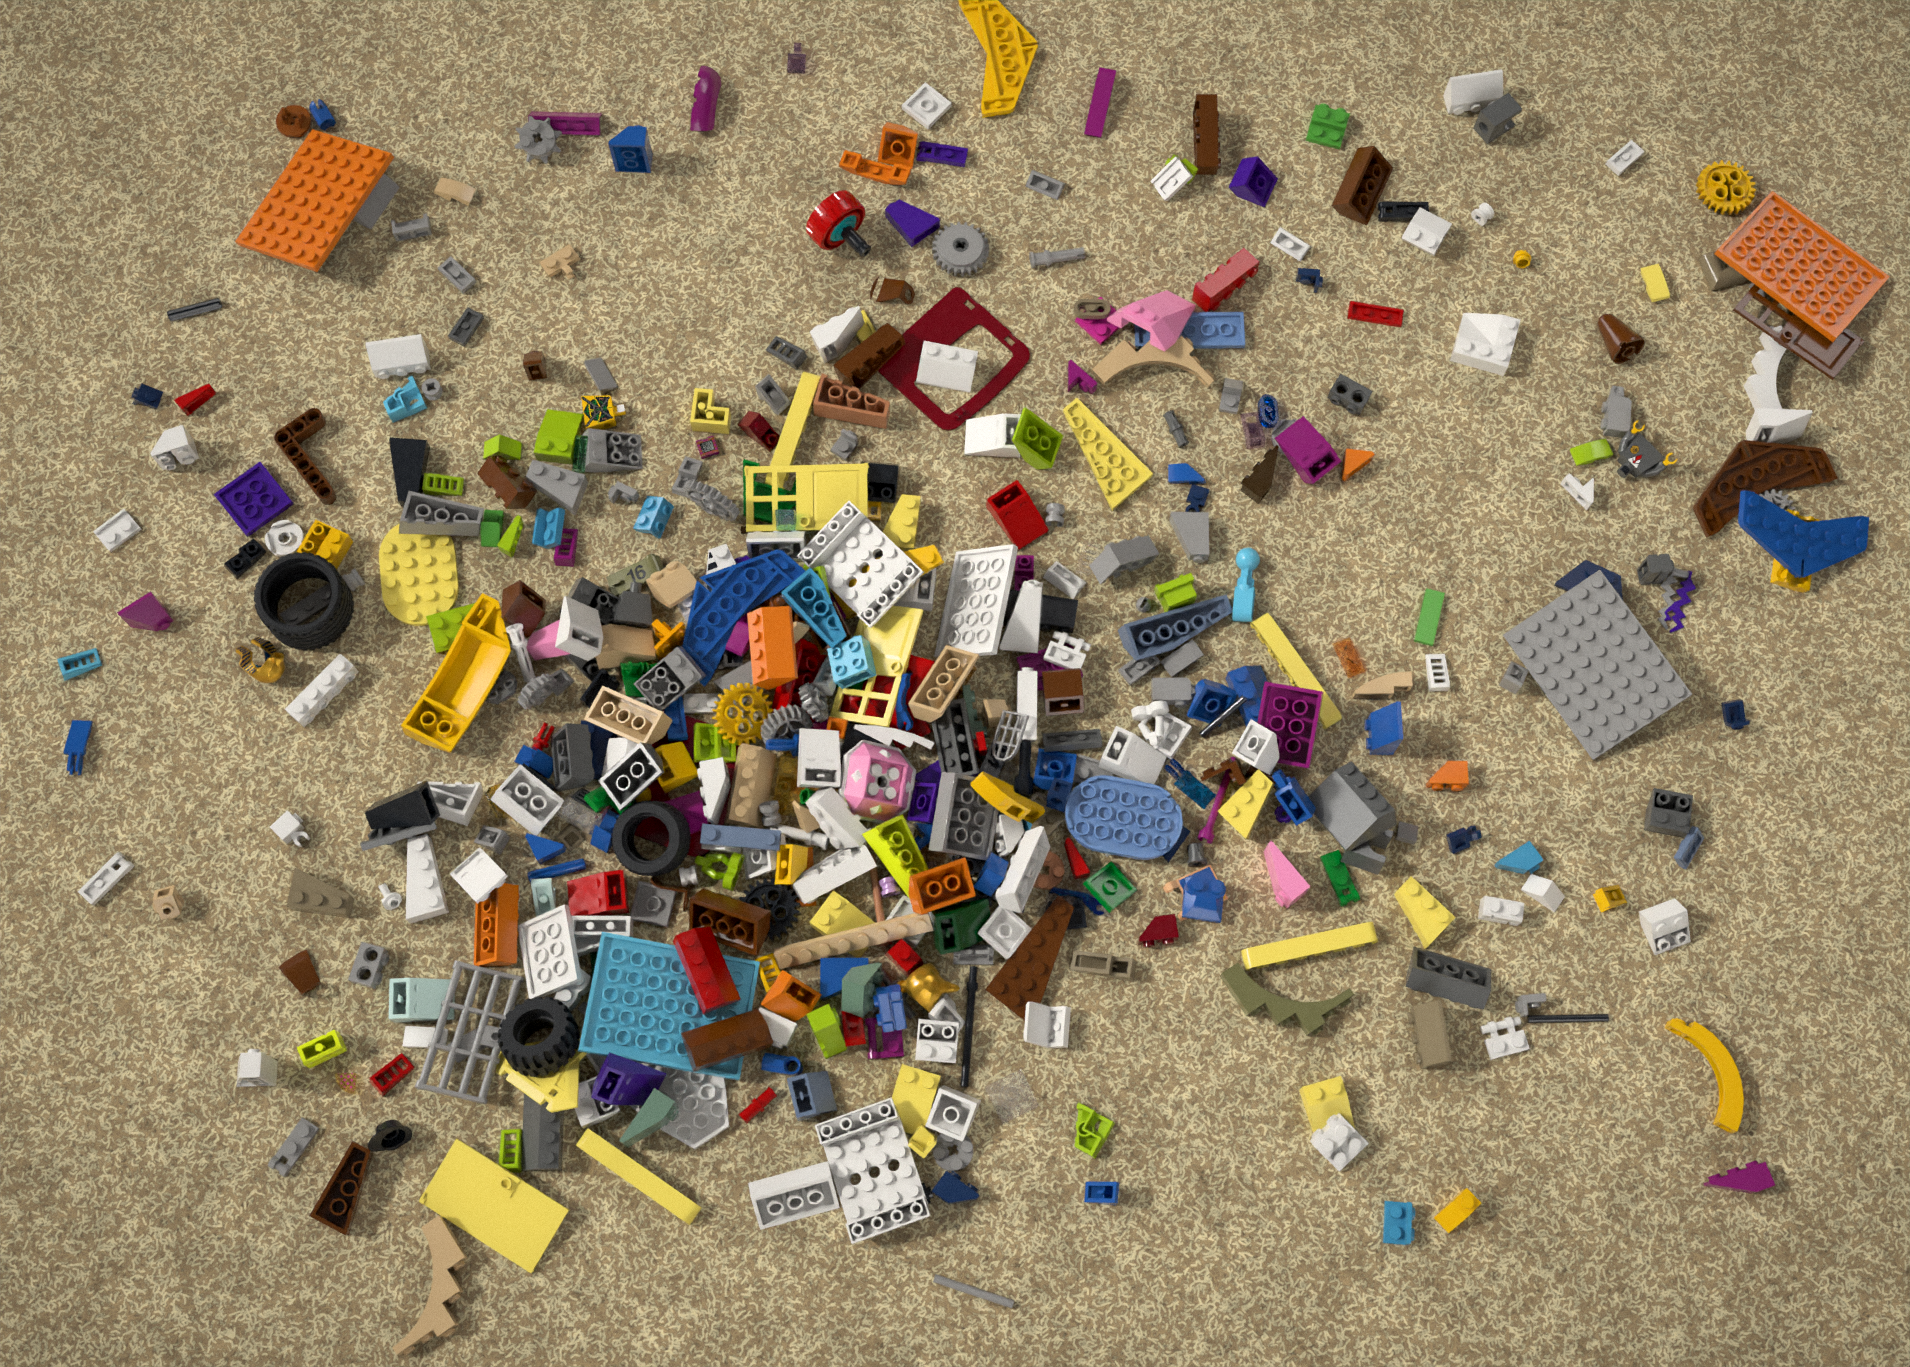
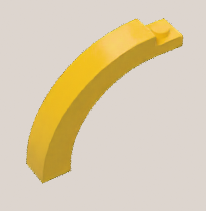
M1672 1018L1667 1021L1665 1029L1693 1044L1706 1057L1715 1073L1719 1088V1106L1713 1124L1730 1134L1737 1132L1743 1114L1744 1096L1740 1074L1732 1056L1722 1042L1704 1026L1695 1021L1687 1026L1685 1021Z

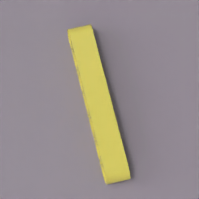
M808 372L802 373L770 466L793 465L796 457L795 451L796 448H799L802 439L800 438L801 434L805 431L807 425L806 419L812 411V402L815 399L821 376ZM767 473L765 484L772 486V473ZM778 473V488L784 489V483L788 480L790 473Z
M1266 613L1250 623L1251 628L1256 630L1258 638L1263 644H1266L1268 652L1273 659L1276 658L1279 663L1278 666L1284 674L1288 675L1291 679L1289 681L1294 687L1324 692L1319 720L1323 724L1322 728L1327 729L1340 721L1342 716L1273 618Z
M1366 922L1250 947L1242 950L1241 954L1246 971H1250V968L1254 967L1259 969L1268 967L1269 964L1276 963V965L1287 963L1291 959L1301 960L1310 955H1324L1328 951L1338 952L1346 950L1345 948L1351 946L1353 948L1365 946V943L1370 942L1374 944L1378 942L1373 922Z
M587 1128L577 1142V1147L688 1225L693 1222L701 1210L699 1205Z

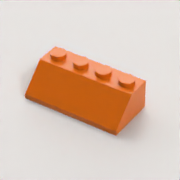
M790 606L761 607L747 613L753 685L770 690L797 679L792 608Z
M504 883L499 888L493 889L485 901L476 903L475 966H509L517 963L519 885Z

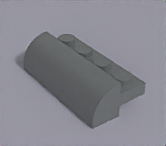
M962 698L951 701L943 715L932 721L941 773H958L977 777L980 773L966 702Z

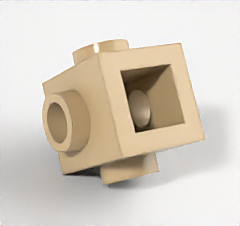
M175 885L154 891L152 903L154 912L159 914L161 920L173 919L181 915L184 899L182 895H178Z

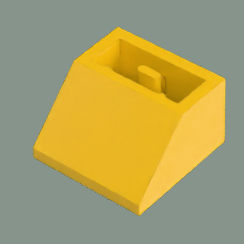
M315 519L297 552L319 555L327 559L328 562L338 569L353 544V540L349 534Z
M683 742L661 745L655 749L663 761L664 773L657 780L665 793L698 776L697 768Z

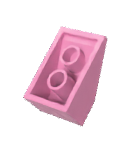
M1270 841L1264 850V856L1273 891L1276 895L1275 900L1281 907L1285 906L1288 909L1306 894L1310 885L1277 846Z

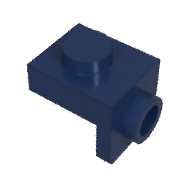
M141 383L132 392L131 398H134L132 404L137 405L139 403L149 408L157 409L163 391Z
M1737 699L1721 703L1726 726L1731 727L1732 730H1740L1745 725H1750V720L1745 719L1743 700Z

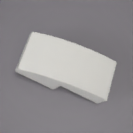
M406 1026L402 1046L429 1049L428 1043L432 1041L435 1028ZM448 1029L443 1030L439 1044L446 1045Z

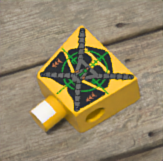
M609 395L581 396L586 430L588 428L605 430L617 426L615 416L626 415L625 405H614L612 397Z

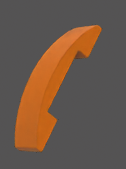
M847 150L844 151L839 163V167L852 174L891 185L906 184L912 170L911 167L894 163V166L863 159L861 154Z

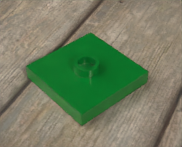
M1112 861L1083 883L1109 913L1137 892L1133 884Z

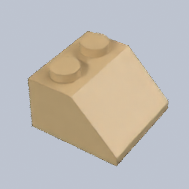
M679 561L670 562L666 565V568L653 573L646 580L654 598L670 609L694 594L697 581L686 566Z

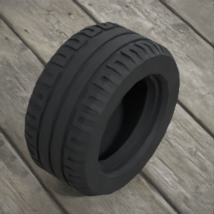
M641 801L632 804V806L626 808L619 815L612 830V845L616 858L619 859L618 861L622 863V866L638 875L660 876L670 873L682 864L690 849L691 831H689L690 827L688 822H686V818L677 808L665 802ZM654 816L666 825L669 832V844L666 851L659 858L651 861L643 858L637 851L634 844V834L637 826L644 819Z

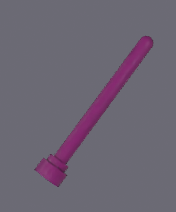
M1230 768L1225 770L1206 827L1200 830L1197 837L1200 841L1203 838L1207 839L1206 843L1212 844L1215 837L1213 827L1231 779L1229 775Z

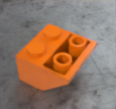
M782 970L761 1002V1005L783 1018L796 1022L813 1010L822 994Z

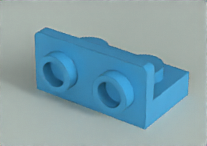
M541 508L537 509L532 544L545 549L561 545L565 509L556 508L551 511Z
M1384 1201L1383 1243L1410 1245L1411 1241H1414L1415 1230L1412 1228V1220L1415 1219V1208L1412 1207V1202Z

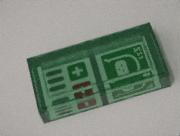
M577 435L575 437L573 472L585 473L588 436Z

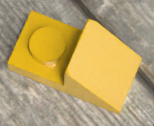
M1619 885L1600 888L1593 894L1601 913L1627 903Z

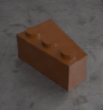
M500 455L489 456L477 473L488 488H494L496 498H502L505 502L503 505L505 509H525L537 493V490L533 488V484L521 477L520 472L509 466L507 460Z

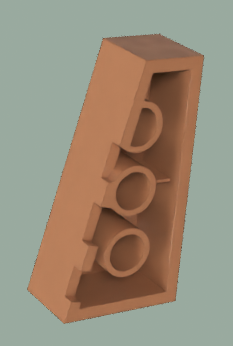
M821 373L813 403L814 416L883 429L887 428L890 416L889 401L870 393H863L859 391V388L854 386L851 388L844 385L842 381L832 380L828 378V375Z

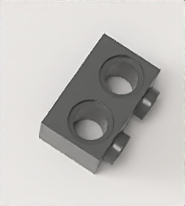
M1340 374L1327 398L1334 405L1345 407L1349 413L1360 415L1373 391ZM1337 390L1344 391V394L1339 393ZM1353 399H1358L1361 402L1357 403Z

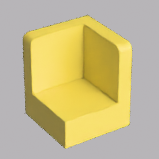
M921 1124L909 1138L908 1146L922 1158H925L936 1145L937 1136Z

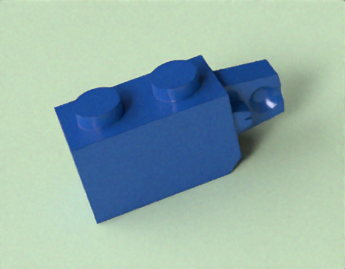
M1281 769L1274 772L1272 777L1276 782L1274 785L1276 788L1275 795L1297 826L1313 817L1316 807L1295 777H1286Z

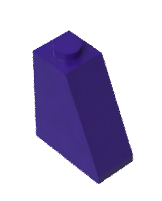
M900 199L890 203L885 209L887 220L911 247L940 228V219Z

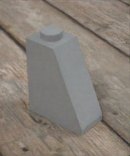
M1171 512L1169 522L1188 560H1193L1195 563H1203L1205 560H1208L1209 512Z

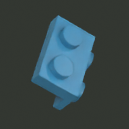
M647 496L633 529L642 533H651L660 539L674 506L664 497Z

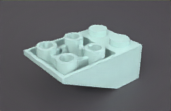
M390 979L389 1019L394 1023L438 1021L442 1009L441 1002L445 999L451 979ZM450 1008L447 1020H454L455 1009Z

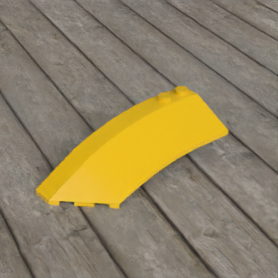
M484 593L480 595L462 621V625L431 682L401 724L405 735L422 744L449 753L453 751L484 704L511 652L504 620L501 618L502 612L499 601Z

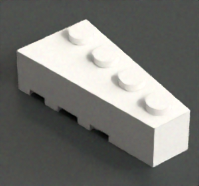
M864 844L860 847L843 848L802 872L791 885L800 901L804 904H809L817 900L819 896L877 867Z

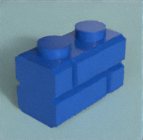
M900 985L876 988L877 995L873 996L875 1008L879 1007L880 1014H876L878 1027L882 1026L883 1032L906 1029L907 1024Z

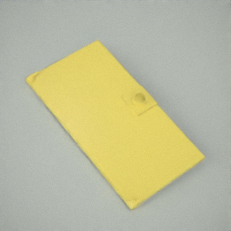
M458 1138L453 1143L419 1200L421 1204L427 1206L531 1274L534 1272L538 1262L570 1210Z

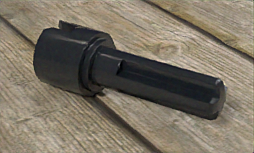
M1022 740L1020 744L1019 775L1015 777L1014 792L1020 795L1033 794L1034 778L1030 776L1032 742L1029 740Z

